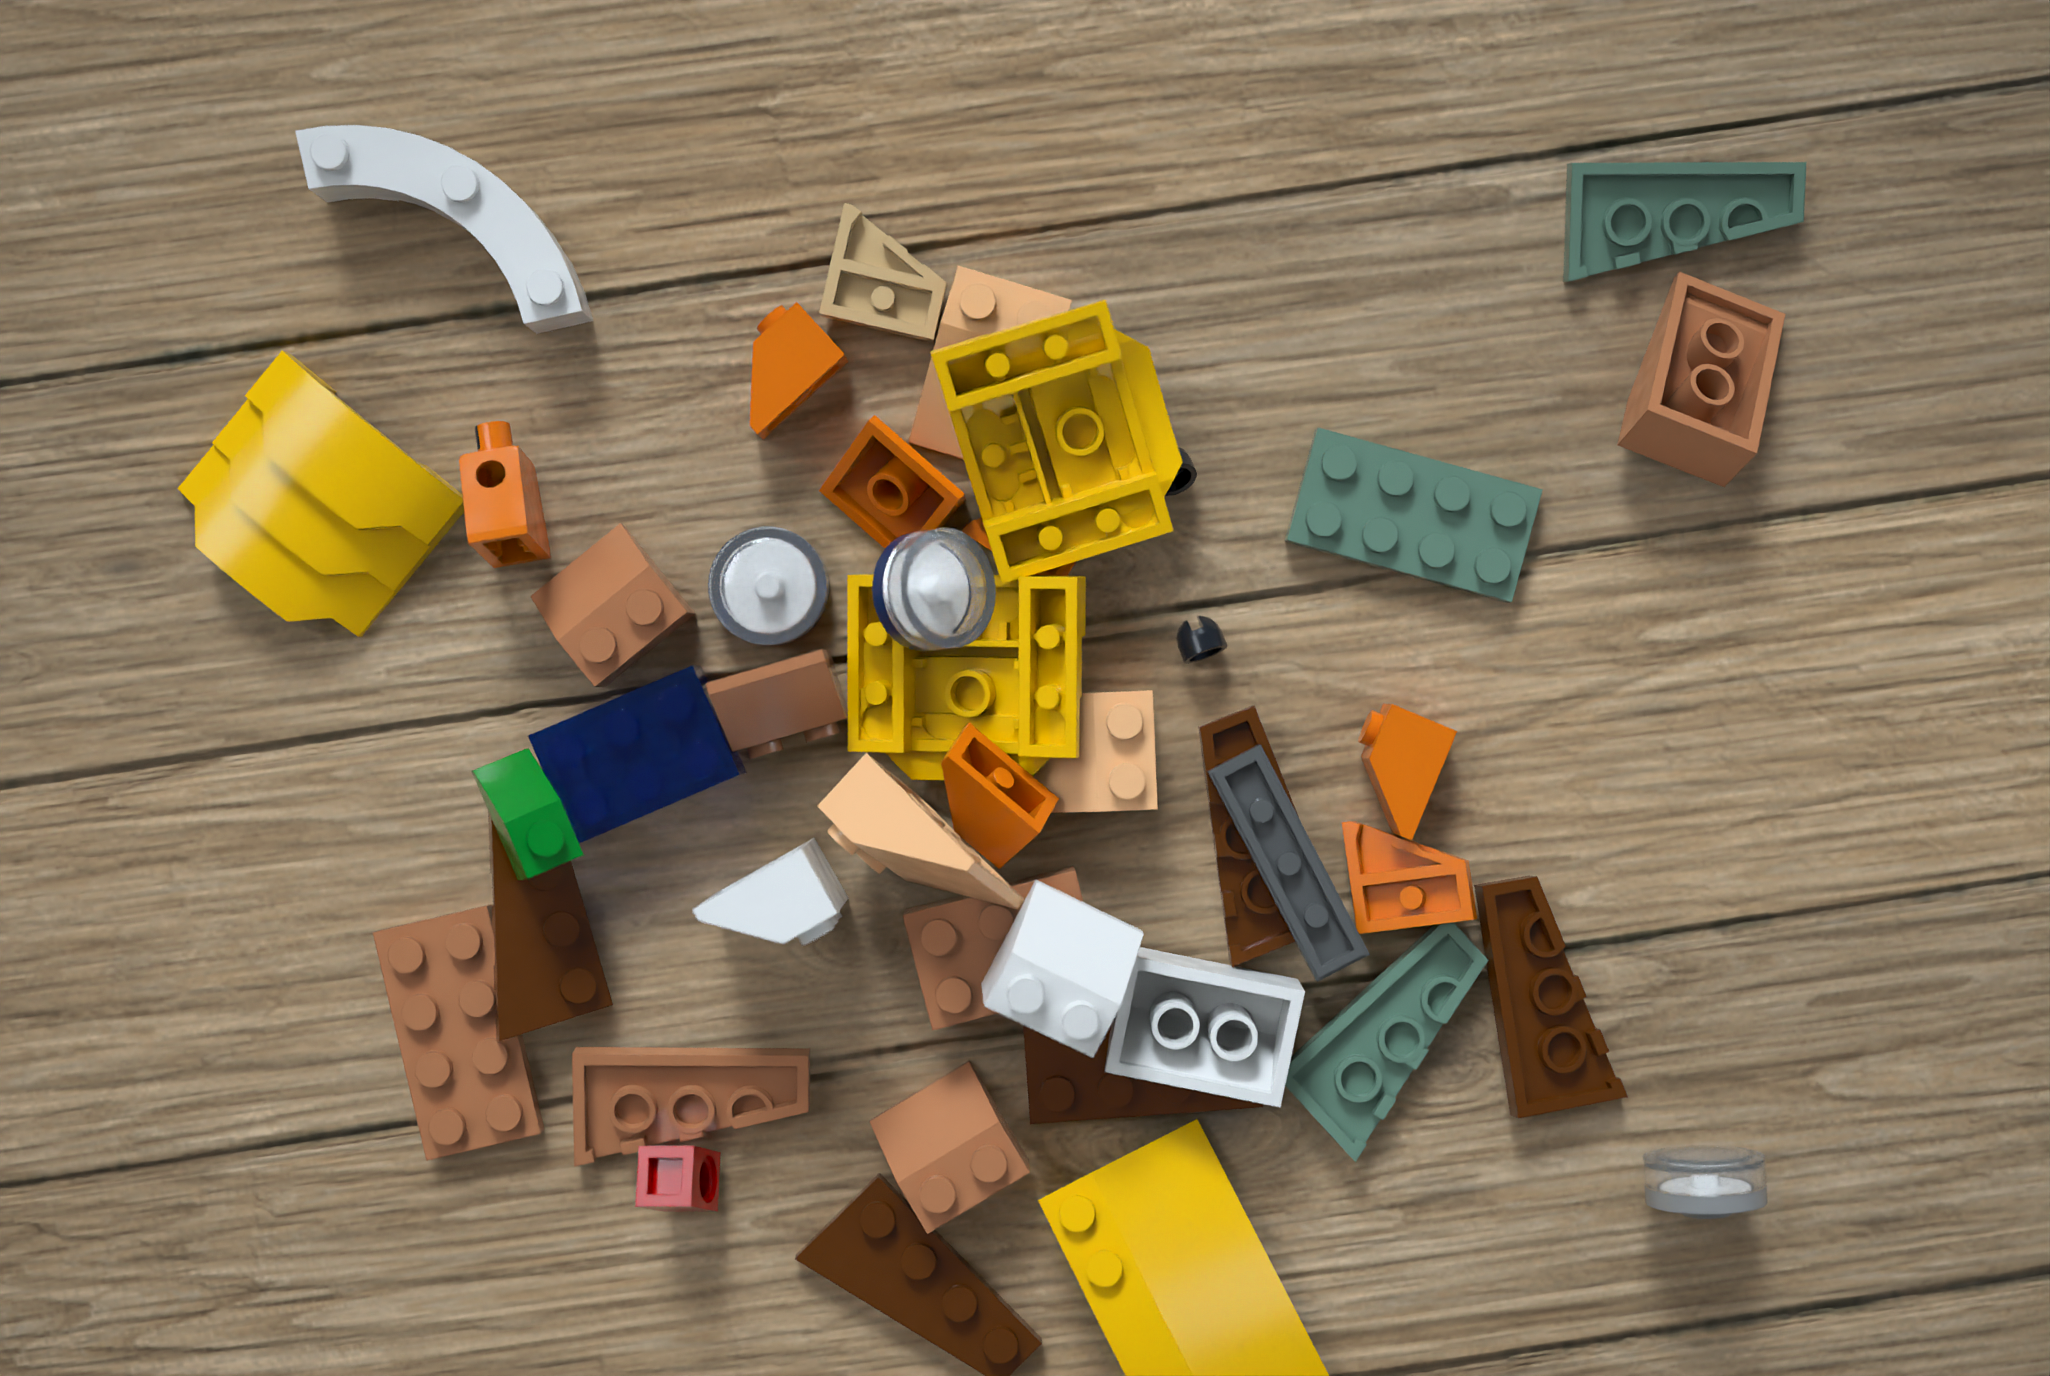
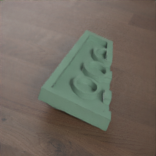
M1807 162L1568 163L1563 282L1804 222Z
M1454 922L1433 925L1291 1056L1285 1086L1355 1162L1367 1146L1365 1142L1381 1119L1384 1120L1396 1101V1095L1413 1069L1417 1070L1429 1050L1427 1048L1442 1025L1449 1021L1488 962V959Z

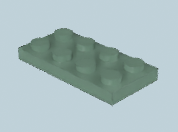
M1318 427L1314 432L1285 542L1509 603L1513 600L1543 489Z

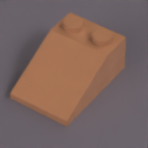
M1678 272L1673 279L1628 397L1617 445L1725 487L1758 452L1785 314Z

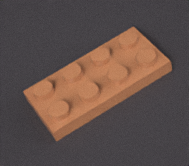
M492 904L373 932L426 1161L538 1135L545 1130L523 1035L496 1041L495 1019H497L496 990H494L495 949L494 930H492Z

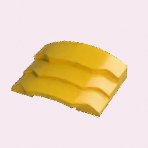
M1105 299L930 351L1002 584L1018 580L1020 576H1031L1174 531L1164 497L1182 464V458L1165 406L1151 352L1148 346L1114 329Z
M282 350L246 393L245 397L248 399L213 440L212 443L214 445L177 489L195 506V547L244 589L287 622L332 618L356 636L362 637L464 513L463 495L427 465L419 463L338 398L335 395L337 391L293 355Z
M874 574L847 575L848 752L886 753L911 780H944L941 762L962 729L968 723H971L1033 777L1051 758L1079 757L1080 697H1082V637L1085 636L1086 576H1020L1018 580L1002 584L999 575L975 574L978 585V604L974 620L967 633L957 643L948 648L933 651H915L896 642L882 626L873 601L872 582Z

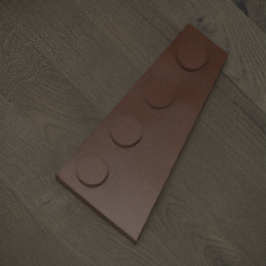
M1254 705L1198 727L1229 961L1232 967L1295 942L1207 773L1208 770L1260 744L1297 813Z
M880 1173L795 1256V1260L985 1376H1010L1042 1344V1338L936 1230L927 1234L909 1202Z

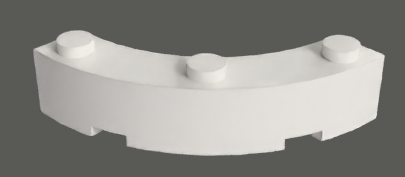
M340 125L295 131L308 189L327 203L347 199L374 198L393 201L401 200L433 210L437 214L463 227L482 243L508 280L517 300L523 323L536 334L593 321L585 291L576 271L554 235L539 216L513 190L476 161L430 139L390 128Z

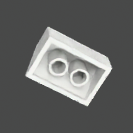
M813 838L713 894L695 907L693 912L698 921L781 944L798 937L802 946L835 928L834 925L842 917L840 909L848 900V896L817 841Z
M1139 947L1122 1004L1111 1024L1105 1072L1281 1107L1305 991L1296 978L1237 966L1232 967L1227 964Z

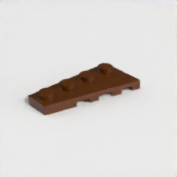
M488 811L490 873L492 874L493 906H491L492 930H494L495 949L494 990H496L497 1019H495L496 1041L506 1040L612 1006L613 1002L572 862L568 861L529 879L518 880Z
M1528 875L1474 885L1485 957L1488 959L1486 964L1510 1115L1519 1119L1627 1098L1628 1096L1621 1078L1615 1076L1606 1053L1609 1052L1602 1032L1600 1029L1595 1028L1584 998L1587 996L1579 976L1573 974L1563 950L1566 946L1538 877Z
M1023 1025L1030 1124L1263 1107L1261 1103L1105 1072L1111 1025L1094 1057Z

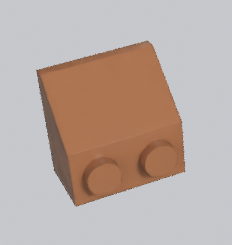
M622 523L530 596L556 640L594 687H606L696 614Z
M817 650L705 683L732 752L747 748L750 759L783 750L781 738L800 732L804 733L806 743L838 734L840 731L837 722L847 719V706L831 652L828 650Z
M970 1060L869 1121L898 1186L927 1234L1030 1173L1027 1155Z

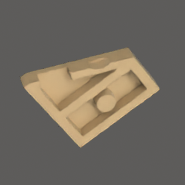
M844 203L819 310L820 317L934 343L947 282L925 264H921L894 238L890 235L887 236L855 206Z

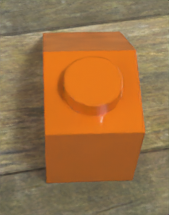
M797 302L788 310L783 305L778 306L756 328L761 335L753 341L750 427L762 440L848 363L843 351Z
M1383 703L1379 713L1374 710L1370 711L1361 729L1358 742L1366 745L1361 759L1391 832L1412 840L1457 731L1394 704Z
M968 723L962 729L941 762L954 832L998 869L1004 866L1040 833L1059 800L1056 795L971 723Z

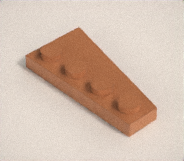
M575 1047L572 1053L574 1167L593 1163L596 1158L622 1152V1155L636 1153L639 1146H650L680 1139V1142L704 1137L706 1132L727 1127L738 1129L809 1112L810 1048Z

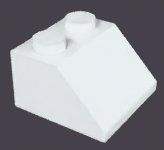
M1035 880L981 983L984 1006L1094 1057L1122 1004L1144 935L1143 931Z

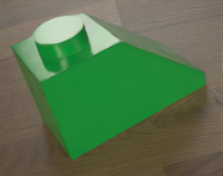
M529 748L472 771L518 880L529 879L584 855L559 796Z

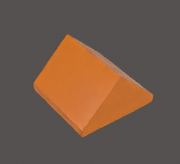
M876 415L868 420L819 489L826 498L884 548L896 538L905 534L920 531L938 532L966 500L965 493Z

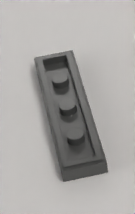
M1258 744L1208 770L1207 773L1314 979L1318 982L1370 955L1262 746Z

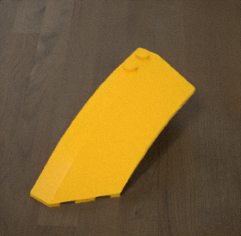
M1198 1119L1038 1200L1125 1376H1329Z

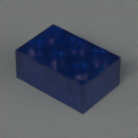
M689 666L528 735L544 774L563 804L579 844L747 773L738 751L732 752L709 697L705 684L708 681L701 666Z

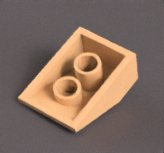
M958 266L933 350L1068 311L1071 308L1072 300ZM931 357L908 443L964 460Z
M1153 690L1082 693L1079 702V757L1051 758L1034 776V778L1059 798L1051 813L1158 809Z
M867 753L817 806L833 822L832 826L827 830L829 835L850 854L854 855L856 853L878 874H881L887 867L905 881L1018 909L1025 901L964 839L954 832V829L918 793Z

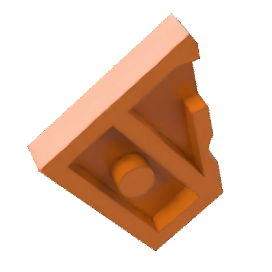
M1356 821L1342 822L1356 929L1359 934L1477 919L1469 860Z

